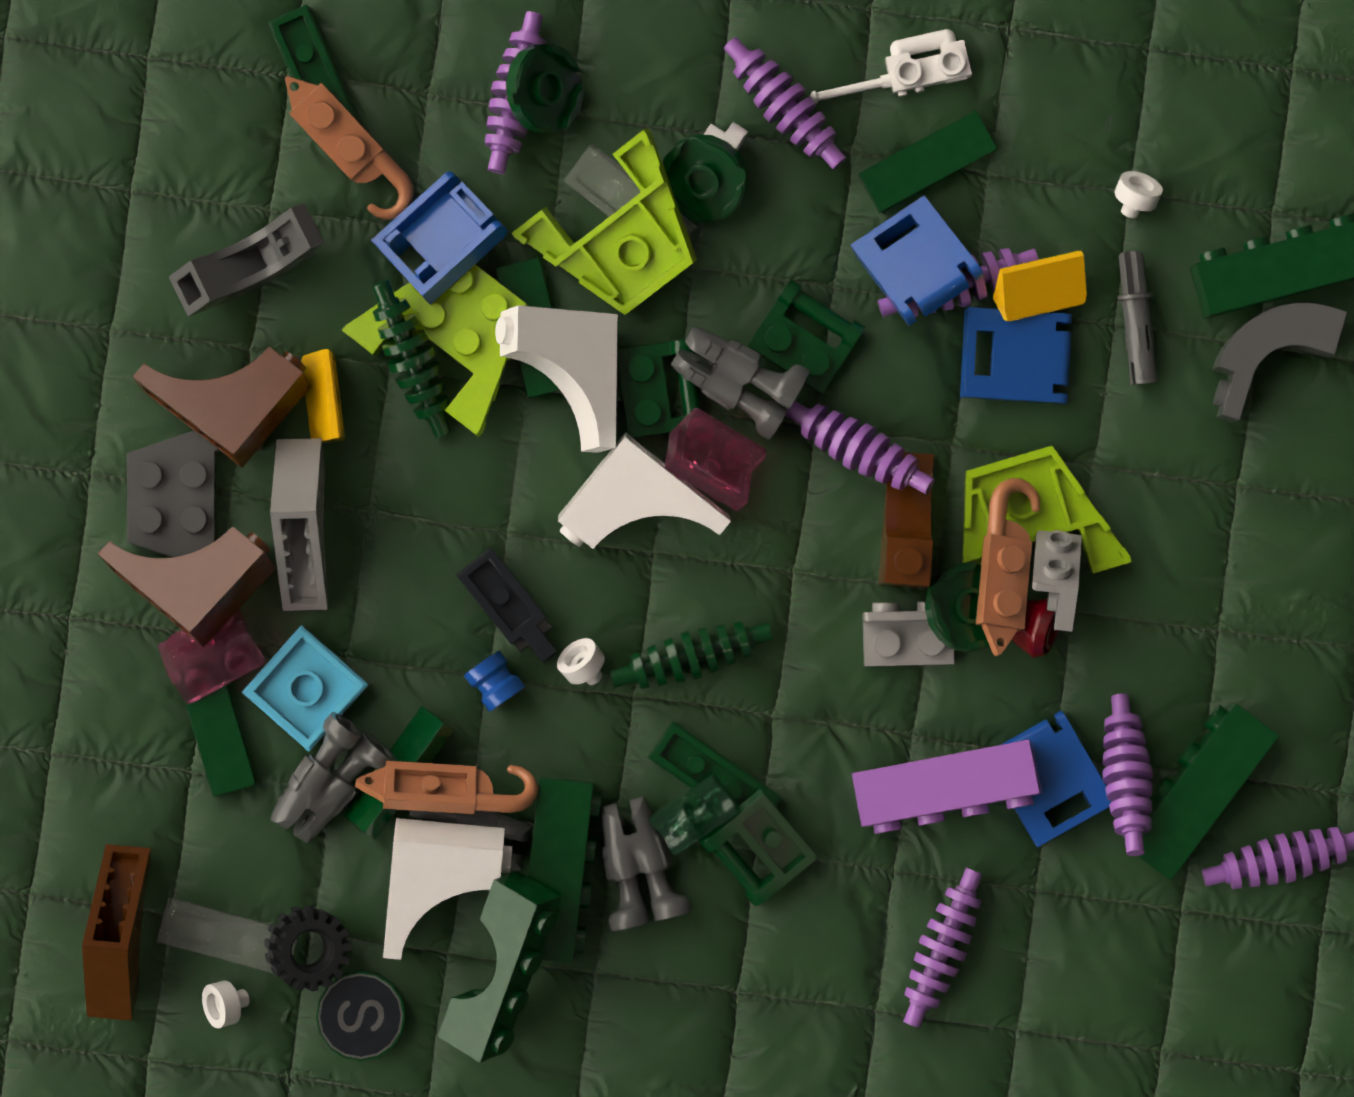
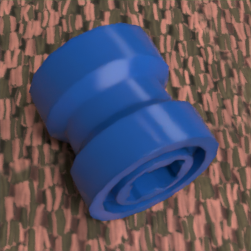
M500 650L464 675L470 686L478 688L482 693V703L489 712L526 687L517 675H512L509 672L507 660Z

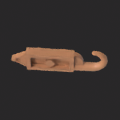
M286 76L285 82L292 108L289 112L291 117L350 180L356 183H367L383 174L397 189L399 194L398 201L393 207L388 209L379 208L374 204H369L367 209L377 218L383 220L395 219L413 202L414 189L408 175L322 82L316 85ZM292 82L298 83L299 88L297 90L290 88Z
M1018 478L1007 479L994 489L990 499L987 536H984L976 625L982 626L994 656L1001 655L1014 635L1025 628L1032 541H1030L1029 534L1022 526L1006 520L1008 499L1012 493L1021 492L1030 500L1032 511L1039 512L1040 498L1037 490L1029 482Z
M386 761L385 767L357 778L355 784L356 788L383 802V809L474 814V811L520 812L532 805L538 793L536 778L531 772L523 767L510 765L507 768L508 773L518 776L525 784L524 791L518 795L493 794V786L489 776L483 771L476 769V766Z

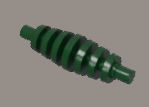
M388 279L372 285L379 304L377 305L378 308L373 311L376 322L383 320L387 322L378 328L380 339L393 337L392 340L382 346L385 356L400 354L387 363L391 373L406 371L396 377L395 381L401 389L414 386L404 396L409 404L421 403L413 409L417 419L428 420L435 438L444 436L451 432L444 414L446 408L450 405L448 396L437 397L438 394L446 389L442 378L430 381L431 378L441 372L439 362L425 363L436 355L433 345L417 347L424 343L428 336L424 329L410 332V329L419 324V320L415 314L403 316V312L411 307L407 299L395 297Z
M742 621L734 622L735 633L729 635L724 624L717 625L715 627L719 638L710 640L706 627L699 628L698 633L701 643L696 645L692 643L689 630L682 632L680 635L684 645L683 649L676 650L673 639L670 637L664 640L667 654L659 656L654 644L647 648L650 659L642 661L640 653L637 652L631 655L632 662L628 663L629 665L611 670L610 674L614 687L617 688L634 682V684L639 683L641 689L650 688L647 678L656 676L659 686L668 685L664 673L672 670L676 683L685 682L681 668L689 665L694 680L703 678L698 662L707 660L712 674L719 671L716 660L718 656L724 655L727 666L736 663L734 651L741 650L744 659L752 656L751 649L755 648L754 645L773 640L769 624L765 623L749 628L748 626L744 627Z

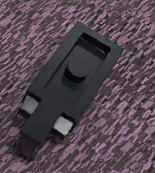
M491 547L456 574L457 578L511 645L514 644L520 652L530 646L543 663L558 653L544 635L545 632L552 628L545 619L547 618L546 615Z

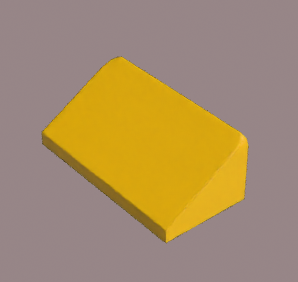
M1075 251L1001 268L993 300L1003 319L1010 322L1084 304L1087 292L1083 252Z
M329 349L306 354L302 357L301 362L306 367L303 373L311 386L305 393L310 438H322V443L344 441L345 432L335 354Z

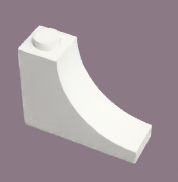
M515 306L502 311L495 330L496 341L500 344V357L516 359L533 366L550 378L561 390L570 404L577 421L581 440V452L598 453L616 448L618 314L530 306Z
M626 432L616 443V448L610 450L558 515V522L563 525L560 532L576 546L581 547L585 542L592 549L612 531L641 518L652 516L681 517L698 522L719 535L728 526L731 519L728 513Z
M396 818L383 958L401 960L403 947L411 929L432 907L462 893L490 890L493 880L500 878L501 873H510L512 846L504 845L505 828Z

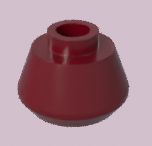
M1048 599L1027 600L1025 628L1018 631L1012 638V642L1032 658L1047 655L1059 631L1054 630L1055 611H1047Z

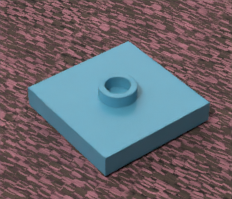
M301 625L242 693L309 752L326 734L323 724L330 713L335 712L342 716L368 687L369 683L307 628Z

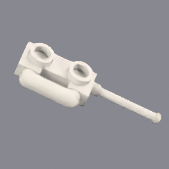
M949 29L896 40L890 46L891 56L885 58L888 74L881 75L878 79L820 92L814 90L811 92L810 97L817 104L821 100L878 87L883 89L891 87L892 94H898V97L907 95L906 91L915 90L916 93L924 91V87L966 80L971 77L972 73L964 40L956 41L954 32ZM937 49L940 51L938 55L916 60L910 56Z

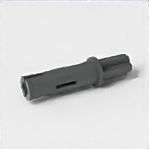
M1138 250L1122 252L1119 255L1122 296H1118L1117 300L1122 301L1129 383L1130 385L1159 382L1149 298L1153 297V293H1147L1144 256Z

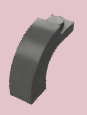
M303 203L291 207L251 236L219 251L190 260L170 275L169 279L187 316L190 317L236 299L286 274L314 256L313 251L322 246L324 242L318 232L316 223Z
M1293 303L1263 312L1237 329L1221 348L1212 368L1214 371L1229 375L1227 381L1222 379L1219 381L1214 395L1213 405L1219 407L1216 418L1232 423L1240 420L1254 372L1259 363L1269 353L1280 349H1296L1324 358L1335 355L1347 311L1315 303Z

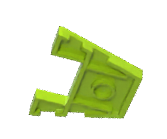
M648 127L613 153V156L639 188L640 193L583 238L574 243L547 207L540 210L512 232L515 239L522 244H529L544 255L542 258L555 267L559 265L579 279L578 283L624 315L697 260L654 138Z
M474 265L431 305L410 283L394 292V294L399 299L406 298L411 306L403 312V316L415 314L419 320V324L413 328L416 330L424 329L431 342L473 373L472 377L445 411L477 437H480L487 423L485 420L492 401H495L498 393L499 382L507 360H510L507 357H500V344L497 343L495 336L497 321L501 317L502 311L515 306L528 305L477 265ZM377 305L345 325L342 329L347 336L374 357H377L383 349L382 346L392 338L380 339L378 328L387 322L386 320L375 321L373 311L378 308Z
M1053 446L965 471L962 563L970 561L982 562L984 536H987L990 499L994 489L1001 482L1010 478L1023 479L1029 482L1037 490L1040 498L1039 512L1032 511L1030 500L1021 492L1012 493L1008 499L1006 520L1022 526L1029 534L1030 541L1036 542V534L1039 530L1050 532L1055 530L1065 532L1078 530L1079 535H1082L1081 542L1091 574L1132 562L1126 549L1122 547L1114 536L1107 522L1090 502L1085 491Z

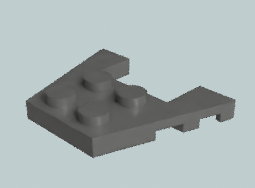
M195 431L127 453V543L170 557H178L198 551L217 540L216 453L219 450ZM263 444L257 451H263Z

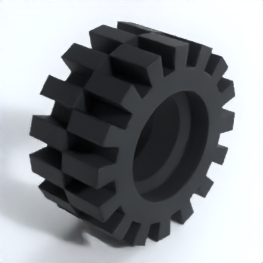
M305 905L304 909L298 906L290 908L291 913L288 915L282 912L277 917L280 922L276 926L270 925L268 931L272 933L270 939L265 938L264 946L268 948L265 958L272 967L270 969L288 985L302 991L304 988L309 991H318V986L320 985L325 988L333 985L331 979L334 976L340 979L344 974L340 968L343 964L348 966L351 959L346 956L347 951H352L351 942L346 939V936H349L347 929L341 926V922L336 917L313 906ZM304 932H316L323 940L324 948L322 955L312 964H298L292 955V946L295 939Z

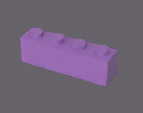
M1031 740L852 773L861 826H873L875 834L900 830V821L913 818L918 819L919 826L945 821L944 813L962 810L963 818L990 813L988 804L1006 801L1007 809L1034 805L1032 796L1043 794L1034 745Z

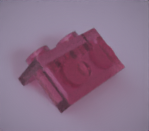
M694 408L669 434L664 469L673 473L678 479L684 480L707 493L715 501L722 502L738 512L748 502L752 471L766 458V449L704 411Z
M240 608L204 647H201L184 631L172 634L166 641L157 645L167 675L187 704L201 699L265 663V658L253 640L245 616Z

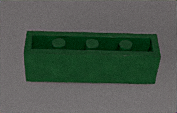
M1354 214L1329 220L1330 228L1313 232L1312 225L1285 232L1287 239L1270 244L1269 237L1266 236L1242 243L1244 251L1227 255L1226 249L1220 248L1200 254L1201 262L1190 267L1203 319L1354 280Z
M1229 703L1226 708L1219 705L1211 713L1204 724L1209 729L1199 744L1195 741L1189 743L1177 760L1182 765L1172 780L1167 776L1164 777L1150 797L1155 801L1152 805V812L1147 815L1152 819L1151 830L1143 835L1145 853L1138 857L1170 880H1172L1279 737L1278 734L1237 703Z
M544 776L539 778L528 877L561 896L555 912L558 916L556 925L550 934L547 935L541 950L543 960L573 964L575 953L584 954L587 927L578 926L580 908L589 909L592 882L583 881L585 863L594 864L597 840L596 837H588L590 819L599 820L602 793L593 792L594 782Z

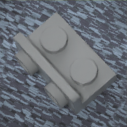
M1039 530L1037 531L1032 589L1049 592L1047 611H1055L1054 630L1072 632L1079 589L1082 535L1069 534L1060 530L1051 532Z
M917 602V611H899V603H872V612L862 613L864 666L954 664V650L939 641L928 625L925 602Z

